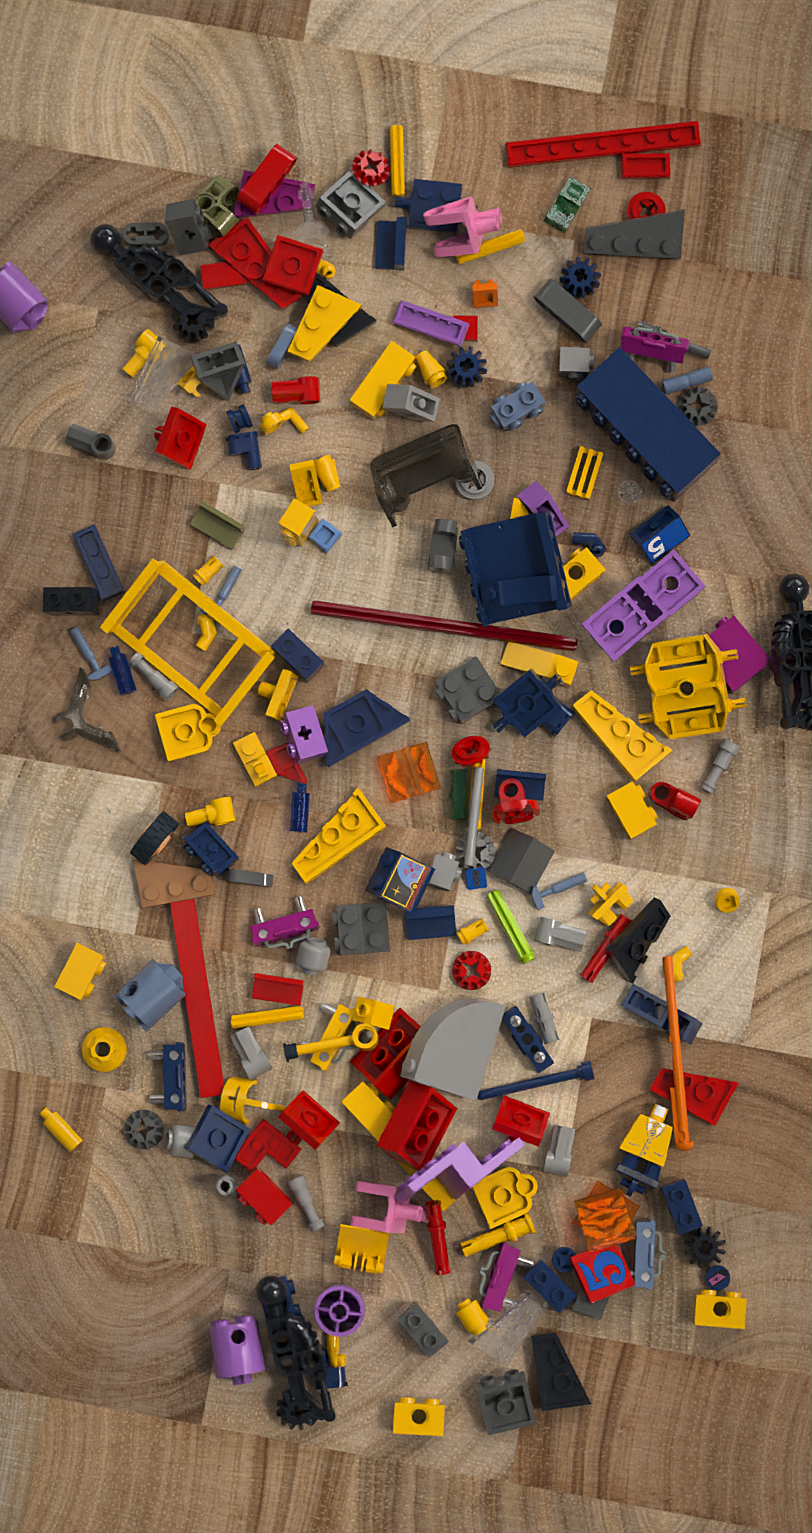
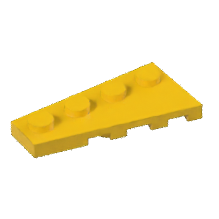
M592 690L571 707L633 782L637 781L673 751L666 745L664 746L658 742L649 732L646 733L635 725V722L630 718H626L619 713L615 707Z
M359 788L352 793L353 795L338 809L336 815L324 825L316 838L311 840L292 862V865L306 885L387 828Z

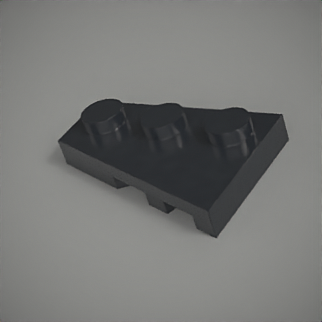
M318 272L316 273L309 297L303 295L309 305L319 285L346 297ZM360 309L335 334L331 341L337 348L377 323V320L363 309Z
M655 897L606 948V951L626 981L632 984L637 977L634 974L640 963L644 965L648 958L646 952L650 945L657 942L671 917L662 901Z
M556 1332L531 1335L542 1411L590 1405L591 1402Z

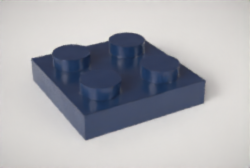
M207 1105L185 1149L222 1172L228 1173L250 1128L213 1105Z

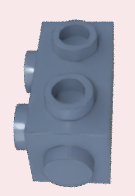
M533 381L529 384L523 382L513 389V394L508 397L504 394L493 401L494 405L491 406L492 414L489 416L496 428L501 427L503 431L507 429L513 431L523 424L522 420L528 416L532 419L544 411L542 408L545 407L546 402Z

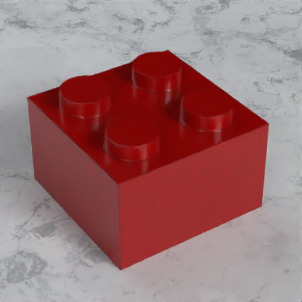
M261 1168L256 1169L236 1189L239 1193L237 1198L244 1206L248 1207L251 1205L257 1211L254 1216L263 1225L267 1223L270 1226L273 1225L294 1204Z

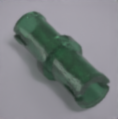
M453 769L450 770L451 791L448 792V797L451 798L450 819L466 820V798H468V792L465 791L466 770Z

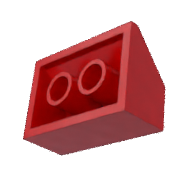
M401 1008L393 1014L389 1030L380 1028L377 1032L379 1036L377 1046L370 1051L360 1050L350 1061L355 1068L390 1100L410 1080L400 1076L402 1065L410 1045L421 1027Z
M410 1080L376 1146L388 1156L419 1171L433 1158L458 1108L433 1087Z

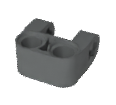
M435 519L428 570L452 573L458 533L456 521Z

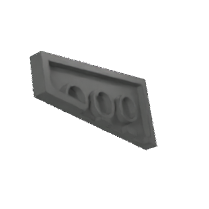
M685 209L654 214L653 216L632 218L627 221L585 227L584 253L681 259Z

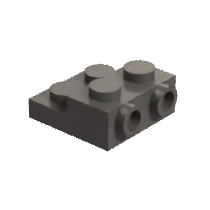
M350 170L319 197L315 207L320 218L323 220L329 219L335 225V230L340 236H347L351 239L366 226L368 220L384 207L386 201L370 186L359 182L354 176L353 171Z
M477 656L435 681L437 685L434 688L436 694L441 701L446 699L450 705V708L447 709L455 722L459 720L461 724L495 704L493 699L500 694V691Z
M386 902L336 906L337 911H332L333 926H338L339 936H334L335 951L340 950L341 956L390 952Z
M510 1369L504 1373V1376L495 1378L493 1375H486L480 1378V1382H476L488 1436L537 1424L524 1371L519 1372L517 1369Z

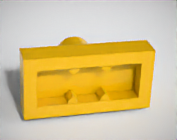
M308 460L290 464L297 500L308 507L323 504L314 461Z
M283 669L277 685L263 681L259 686L258 695L271 699L265 715L273 720L280 722L281 717L286 711L298 680V676L293 672Z

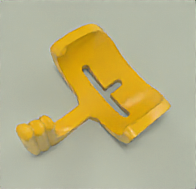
M243 1077L228 1079L223 1088L220 1101V1110L244 1124H249V1120L244 1116L245 1104L281 1112L286 1107L248 1099L246 1094L252 1085H257L258 1081ZM236 1095H237L236 1105H235V1100H230V1099H229L230 1096H231V1097H236Z

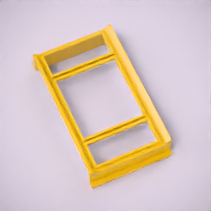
M154 558L148 563L100 626L107 634L111 632L116 634L216 717L213 721L220 726L229 718L274 660V655L277 653L164 560L156 561ZM160 574L176 587L177 591L138 640L121 624ZM183 595H186L238 638L200 689L145 645ZM245 643L262 658L222 708L208 697L206 693Z

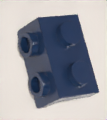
M207 822L203 823L189 837L187 835L183 837L186 844L183 848L192 858L197 856L202 861L200 867L209 876L213 873L218 878L239 860L234 851Z

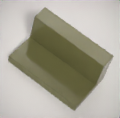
M201 500L199 503L200 508L191 521L190 526L233 550L245 530L244 526Z

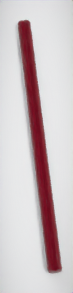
M316 600L311 605V613L315 615L575 651L577 648V638L493 625L483 627L479 623Z

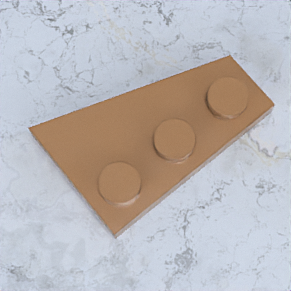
M133 860L142 908L215 895L212 874L210 876L207 875L203 869L149 862L147 865H144L139 860Z

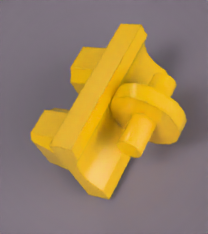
M607 882L601 888L594 884L591 888L595 894L589 900L593 904L600 898L601 900L588 914L593 919L610 926L617 916L609 908L616 902L625 910L633 903V899L627 892L628 888L623 883L618 882L605 894L611 888Z

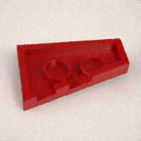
M661 1068L649 1089L670 1102V1087H675L673 1070ZM683 1072L687 1111L715 1126L739 1082Z

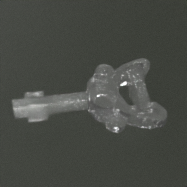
M309 182L300 183L298 197L299 200H302L304 222L298 225V229L293 230L291 237L293 240L302 243L309 238L318 239L320 244H312V246L324 249L323 255L331 258L332 250L325 238L330 233L329 228L326 226L321 227L320 222L313 220L311 199H314L313 189H310Z

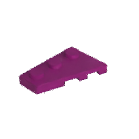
M244 170L239 193L253 175V171ZM285 178L258 214H255L237 201L234 215L236 218L310 210L315 184Z

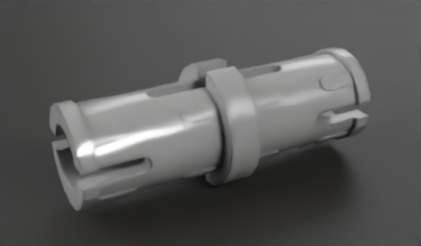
M545 993L529 997L536 1015L535 1022L539 1025L544 1044L560 1040L553 1022L554 1015L550 1012Z
M223 1176L217 1181V1190L221 1195L229 1196L235 1192L236 1183L232 1177ZM225 1181L230 1185L229 1190H225L223 1187Z

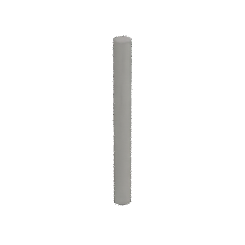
M474 767L464 859L465 866H474L484 768Z

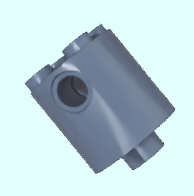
M152 959L117 991L113 997L121 1006L126 1004L123 1009L131 1018H139L137 1023L147 1032L187 994L183 991V975L171 963H157Z

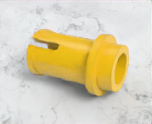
M213 555L199 570H194L196 573L193 577L202 586L209 584L208 581L224 566Z
M480 918L465 928L461 926L460 930L456 933L463 945L466 943L470 945V941L486 932L488 933L489 929L483 918Z

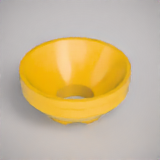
M100 1027L92 1030L82 1043L84 1061L89 1067L99 1072L115 1070L123 1063L126 1057L127 1046L125 1039L118 1031L109 1027ZM100 1042H106L110 1046V1052L105 1057H100L96 1053V1046Z

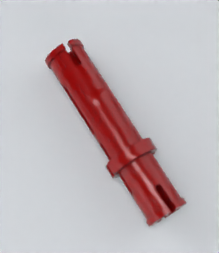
M623 914L619 915L609 932L606 931L604 934L606 936L582 973H580V976L593 984L595 978L610 957L606 948L632 920Z
M430 1200L425 1203L428 1217L426 1228L430 1232L435 1274L440 1275L441 1271L442 1275H447L451 1272L445 1237L446 1222L443 1221L441 1201L436 1200L435 1204L434 1200Z

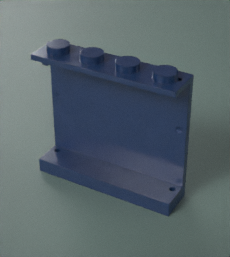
M550 510L460 531V547L462 550H465L467 558L464 562L465 569L472 579L470 590L478 604L476 616L479 622L482 621L483 627L492 623L552 610H565L572 606ZM555 575L558 600L482 607L480 582L528 576Z

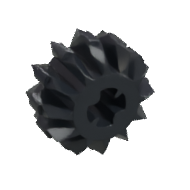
M708 1226L705 1234H703L701 1227L697 1228L699 1235L697 1237L693 1232H689L688 1235L694 1240L693 1242L685 1240L684 1245L692 1246V1249L685 1250L684 1254H694L689 1260L691 1264L695 1263L699 1258L698 1268L702 1269L704 1260L707 1262L708 1268H713L711 1259H714L717 1263L721 1262V1259L716 1254H726L725 1250L718 1249V1246L724 1245L726 1242L725 1240L716 1241L721 1234L719 1231L710 1236L712 1228ZM702 1241L711 1244L707 1254L698 1250V1247L702 1246Z

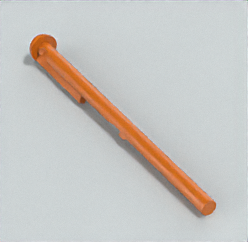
M669 955L662 957L670 1032L669 1043L672 1042L673 1047L672 1064L675 1087H670L675 1145L681 1151H689L694 1146V1140H689L672 956Z

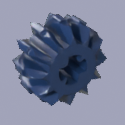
M576 257V264L568 260L566 263L568 268L561 269V273L565 276L560 278V283L566 284L563 287L566 291L572 289L571 295L573 297L576 296L577 292H580L581 299H584L585 291L593 295L594 289L592 287L599 288L600 282L596 279L601 278V273L594 272L598 265L595 263L588 266L589 258H586L584 263H581L580 257ZM579 273L584 274L582 282L576 281Z
M471 346L468 348V353L464 352L463 347H459L460 355L452 352L451 357L453 360H447L446 365L451 367V369L447 370V375H455L452 379L453 384L461 380V388L465 387L466 382H469L471 388L475 387L474 379L481 383L483 378L480 374H487V369L481 367L487 364V360L479 359L482 355L481 351H477L473 355V347ZM470 363L468 372H464L463 367L460 368V366Z

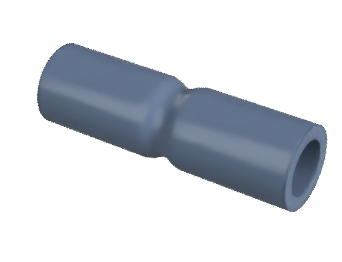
M708 366L689 372L686 375L663 380L662 385L667 395L686 389L689 386L693 387L712 381L713 377Z

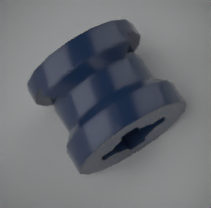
M244 404L234 411L231 409L226 411L235 434L239 433L244 427H253Z
M568 1247L558 1248L552 1256L554 1267L561 1272L572 1271L573 1267L569 1259L575 1256L576 1253Z

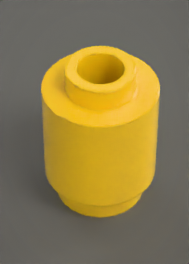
M467 1298L457 1305L459 1310L455 1314L468 1333L471 1332L475 1337L490 1327L488 1323L489 1318L476 1299L471 1302Z

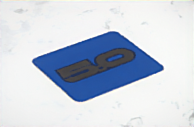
M484 867L467 869L465 871L468 890L487 887Z

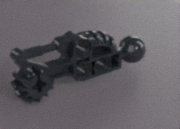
M101 224L92 231L90 242L95 251L105 255L111 254L116 259V267L150 300L156 303L165 301L174 309L171 318L177 323L172 327L174 331H179L177 334L179 339L186 335V343L191 342V337H195V342L200 343L199 335L203 338H208L206 330L214 329L215 320L227 316V306L224 303H220L210 292H207L197 282V277L183 262L176 259L173 255L169 256L168 251L165 249L162 251L158 249L157 245L148 246V243H144L139 247L129 246L126 249L120 244L121 236L119 231L109 224ZM138 268H144L147 273L143 277H137L134 275V271ZM172 268L181 270V274L177 277L170 276L168 272ZM155 285H162L165 288L160 294L153 293L151 289ZM194 288L211 307L189 302L177 289ZM197 319V326L194 324L189 326L188 320L194 321Z
M796 573L788 574L779 583L780 596L786 603H789L790 613L781 615V619H778L774 625L775 628L772 630L774 638L771 640V645L774 648L771 650L772 655L769 657L768 665L774 674L775 684L781 688L783 718L780 720L781 727L786 730L798 725V728L812 731V610L804 611L803 601L809 595L810 586L802 575ZM793 681L795 697L791 706L788 685Z
M268 1275L257 1283L255 1295L258 1301L268 1309V1313H265V1319L276 1369L280 1375L288 1378L290 1388L282 1392L283 1399L277 1400L279 1409L276 1410V1414L278 1417H282V1425L289 1423V1429L291 1430L295 1428V1425H299V1429L302 1431L304 1423L312 1426L317 1419L332 1422L336 1418V1413L326 1384V1367L320 1342L316 1339L317 1333L311 1329L312 1324L310 1321H305V1317L302 1314L299 1316L293 1315V1312L283 1309L282 1302L287 1295L286 1284L279 1277ZM278 1335H286L288 1337L285 1342L275 1340ZM309 1353L318 1355L315 1360H307L305 1358ZM285 1358L293 1360V1363L289 1366L282 1365L280 1362ZM304 1373L318 1380L322 1406L306 1390ZM299 1406L301 1411L296 1412L294 1407Z

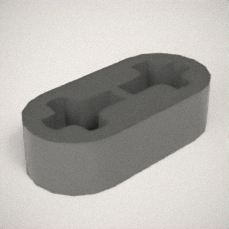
M158 222L130 223L125 226L122 233L124 241L131 247H139L144 243H148V246L155 244L159 247L165 245L169 240L167 227ZM135 229L138 234H144V236H136V240L132 241L131 237L127 236V234H131L132 230ZM156 229H160L161 233L165 235L160 236V240H156L155 236H148V234H154Z
M227 869L226 881L272 887L274 875Z

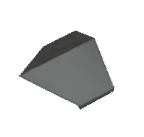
M237 341L191 356L198 379L228 402L245 366Z

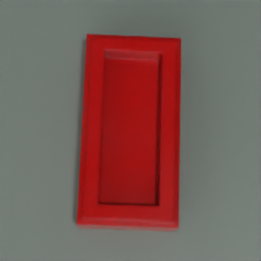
M670 153L621 154L622 180L670 179Z

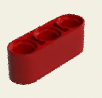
M275 144L244 185L236 200L255 214H258L291 171L297 161V157L279 144Z

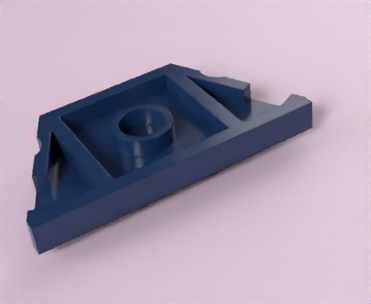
M367 689L324 713L325 743L328 750L326 753V765L328 768L407 724L410 722L409 717Z

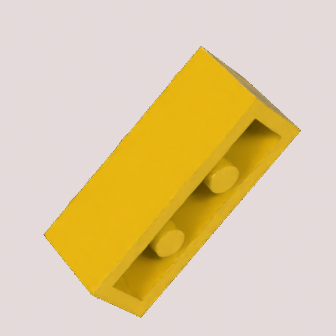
M391 341L351 397L350 405L374 421L377 416L382 417L387 409L383 408L387 384L401 385L405 377L410 378L417 368L415 365L416 357Z
M294 498L278 524L281 536L284 537L283 540L293 547L297 544L303 547L318 522L315 510Z

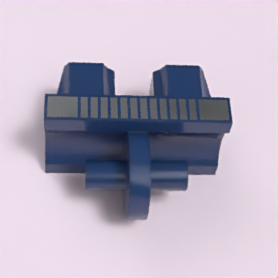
M628 1152L622 1159L621 1164L617 1163L615 1168L616 1171L633 1178L632 1181L622 1178L620 1185L628 1188L626 1195L631 1197L634 1191L643 1195L645 1187L638 1185V1181L657 1189L660 1183L657 1180L661 1167L648 1162L643 1174L637 1172L635 1168L640 1158Z

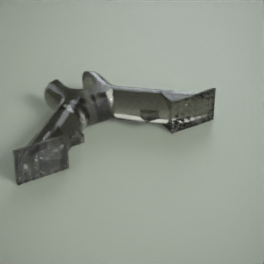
M79 667L68 709L56 714L52 718V724L65 719H71L73 728L59 736L60 740L66 742L81 736L120 753V747H118L112 732L104 731L102 725L95 727L88 724L83 718V706L85 701L90 699L87 693L92 686L86 677L84 669Z

